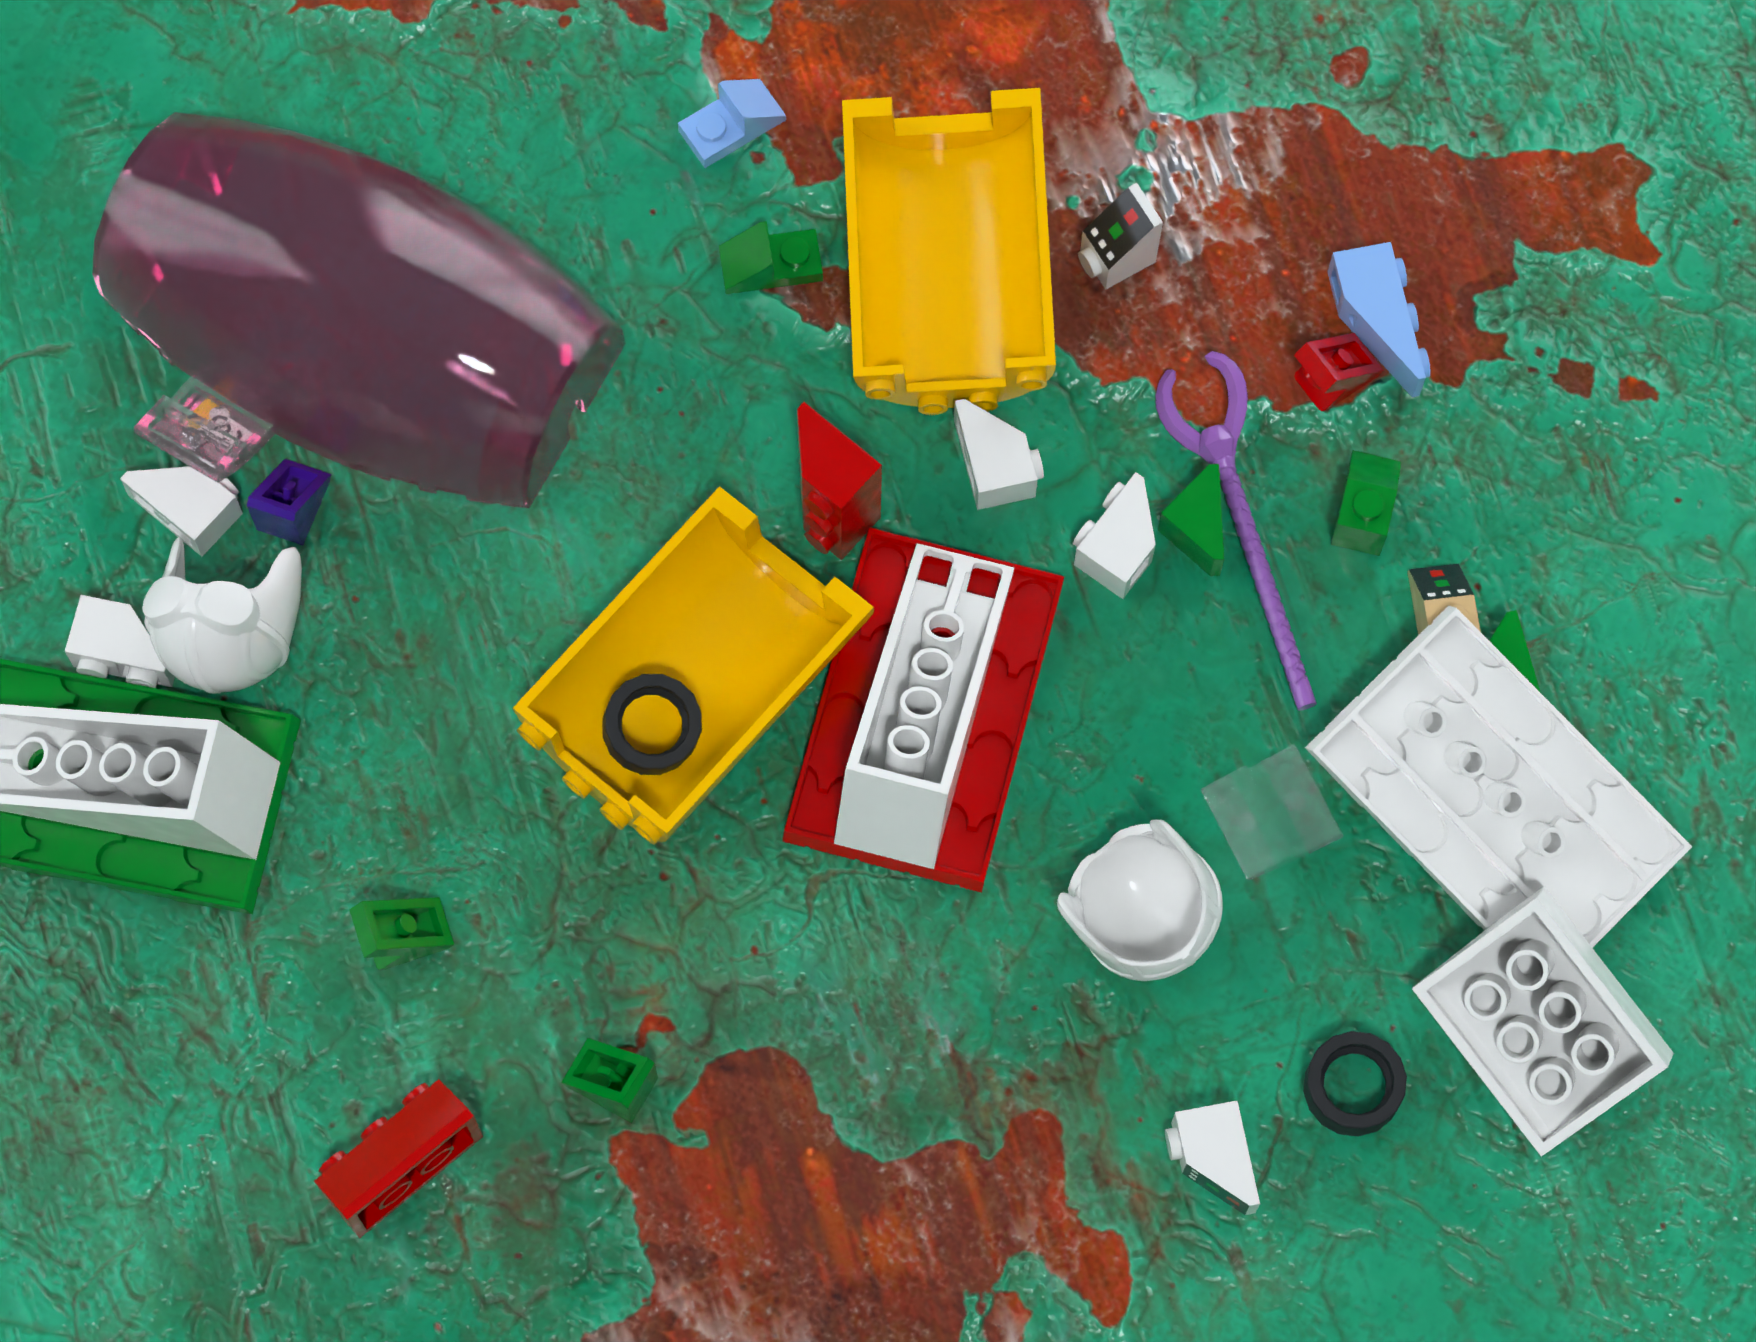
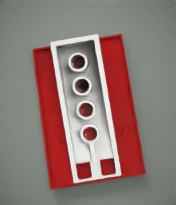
M869 527L852 590L874 607V613L831 661L785 825L782 842L802 847L808 846L813 850L852 860L858 859L860 862L903 873L909 872L911 875L950 885H960L959 887L982 893L1065 576Z

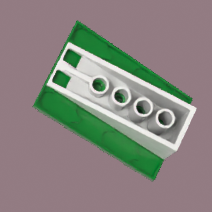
M0 659V866L16 871L103 885L111 889L169 898L177 902L253 915L258 895L257 889L260 887L270 847L269 841L270 838L272 839L282 799L281 793L285 787L294 750L293 745L296 742L301 720L289 713Z

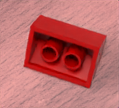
M803 402L797 408L803 529L806 531L804 536L819 552L827 554L830 551L842 560L864 537L869 527L872 528L881 518L882 464L808 404Z
M440 1079L431 1086H428L427 1083L417 1086L403 1099V1109L389 1120L383 1116L374 1121L362 1132L360 1137L363 1141L347 1154L343 1150L335 1153L319 1168L321 1175L314 1180L315 1184L359 1239L483 1138L474 1115Z

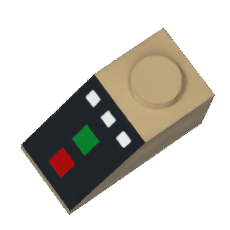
M1459 564L1408 570L1418 635L1428 625H1431L1433 620L1448 606L1457 608L1481 632L1474 593Z

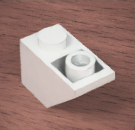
M1136 472L1126 485L1118 482L1112 488L1102 505L1107 510L1097 523L1088 520L1073 542V545L1077 547L1074 566L1122 599L1152 562L1156 545L1145 481Z
M85 595L80 596L65 648L67 657L73 667L77 668L76 671L79 674L104 679L109 674L124 677L127 683L156 688L157 684L168 687L173 686L175 679L173 674L159 660L152 645L150 635L130 604Z

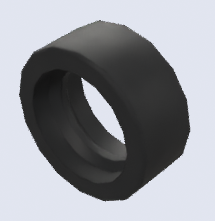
M642 674L625 681L612 694L602 718L603 739L610 755L623 768L640 775H662L678 768L692 754L702 732V713L694 694L680 681L664 674ZM645 695H658L668 699L678 709L682 718V732L678 742L670 750L660 754H645L635 750L626 741L622 732V716L626 707L633 700Z
M1350 1031L1332 1036L1317 1049L1305 1072L1303 1092L1309 1110L1321 1125L1337 1134L1359 1137L1377 1132L1392 1120L1405 1097L1407 1075L1401 1057L1388 1042L1371 1033ZM1348 1054L1364 1055L1375 1061L1383 1071L1386 1081L1385 1095L1380 1104L1371 1111L1362 1114L1346 1113L1335 1107L1327 1097L1324 1088L1325 1073L1329 1065L1340 1056Z

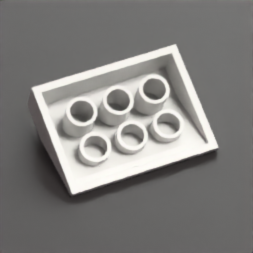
M1545 886L1497 920L1412 988L1541 1157L1668 1068L1674 1054Z

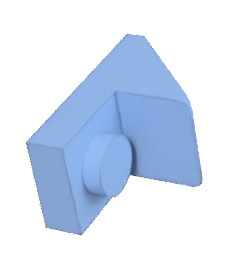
M761 79L721 81L718 83L719 99L678 122L679 133L704 168L786 121L785 113Z

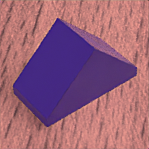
M284 459L248 497L247 508L256 530L303 546L329 486L331 474Z

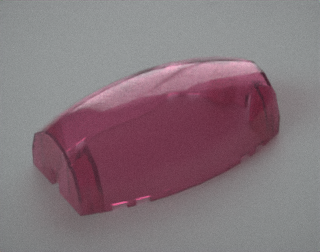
M174 112L150 130L128 158L113 186L94 239L92 275L101 296L138 335L141 334L172 366L175 364L192 377L196 385L234 411L285 440L343 466L389 482L393 478L418 485L419 490L434 494L437 493V490L465 495L469 501L530 508L570 440L568 422L575 406L577 405V409L586 413L626 344L623 329L579 283L533 244L484 210L428 179L372 155L291 130L234 118Z

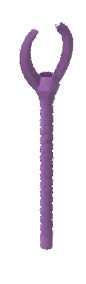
M1211 351L1205 355V358L1209 365L1219 369L1225 378L1228 390V408L1224 425L1208 427L1200 434L1184 421L1173 402L1172 387L1176 380V371L1173 369L1166 370L1159 380L1156 391V409L1165 429L1177 442L1201 456L1209 464H1219L1220 484L1226 495L1228 507L1231 509L1230 513L1235 522L1236 531L1241 538L1240 542L1243 551H1245L1247 563L1250 565L1249 569L1255 580L1257 592L1260 594L1259 598L1262 607L1265 609L1266 619L1270 623L1269 627L1272 636L1275 638L1274 642L1277 651L1280 653V660L1283 667H1285L1284 671L1287 680L1290 682L1289 686L1295 704L1299 711L1306 710L1317 703L1308 677L1305 675L1306 671L1303 662L1300 660L1301 656L1298 647L1295 645L1293 633L1290 631L1291 627L1288 618L1285 616V609L1280 602L1281 598L1278 589L1275 587L1276 583L1270 572L1268 560L1265 558L1266 554L1261 545V539L1255 529L1256 525L1253 516H1251L1249 504L1246 502L1244 490L1241 488L1242 484L1239 475L1236 473L1235 454L1237 441L1244 425L1247 411L1248 394L1246 382L1242 371L1234 361L1222 353Z

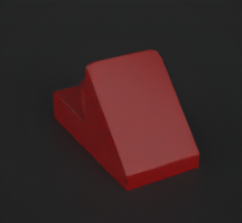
M1355 333L1306 342L1294 354L1302 365L1295 372V380L1320 411L1330 409L1384 371Z

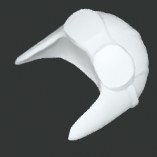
M179 536L172 545L162 578L155 581L148 590L142 608L145 615L144 623L146 629L150 634L154 650L163 666L183 683L212 694L237 691L253 686L283 666L289 655V646L300 606L302 564L298 550L295 547L282 550L273 562L268 575L255 588L247 589L243 585L227 581L195 584L186 581L184 544Z
M1151 820L1150 824H1139L1118 831L1106 845L1096 853H1092L1083 859L1071 878L1068 893L1062 892L1059 894L1057 906L1069 926L1105 968L1127 979L1152 981L1175 975L1193 965L1213 941L1219 928L1223 900L1217 876L1204 858L1197 854L1164 820Z

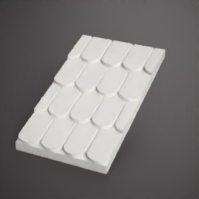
M1448 606L1433 620L1431 625H1428L1359 696L1350 702L1325 727L1323 732H1320L1305 747L1361 807L1365 808L1404 851L1413 857L1484 931L1545 886L1593 948L1692 848L1671 824L1457 608Z

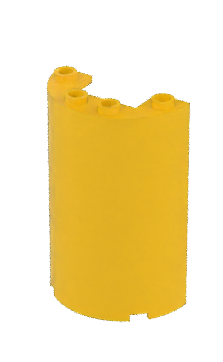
M1040 88L991 91L992 112L908 118H894L892 97L842 100L853 378L856 384L865 391L866 397L918 407V411L926 415L945 413L948 411V408H954L955 401L966 399L988 412L995 410L998 407V402L1045 388L1047 381L1053 376L1056 369Z
M719 486L513 707L515 714L522 723L518 727L517 732L536 750L540 751L543 748L566 772L562 780L576 795L585 799L590 794L603 806L599 809L600 812L615 827L623 830L628 824L653 845L658 841L666 842L874 613V607L836 577L825 586L766 540L762 536L758 516ZM642 674H664L680 681L694 694L702 713V732L694 751L678 768L662 775H640L623 768L610 755L602 734V718L612 694L625 681ZM645 695L633 700L626 707L622 716V732L626 741L635 750L645 754H660L670 750L678 742L682 732V718L678 709L668 699L658 695Z

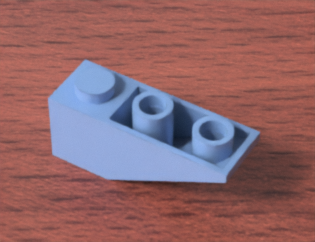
M1391 242L1333 252L1328 268V276L1339 318L1358 336L1361 342L1411 397L1419 396L1425 379L1430 377V362L1426 349H1418L1414 333L1418 332L1419 329L1418 315L1414 303H1407L1403 287L1407 286V274L1403 259H1395Z

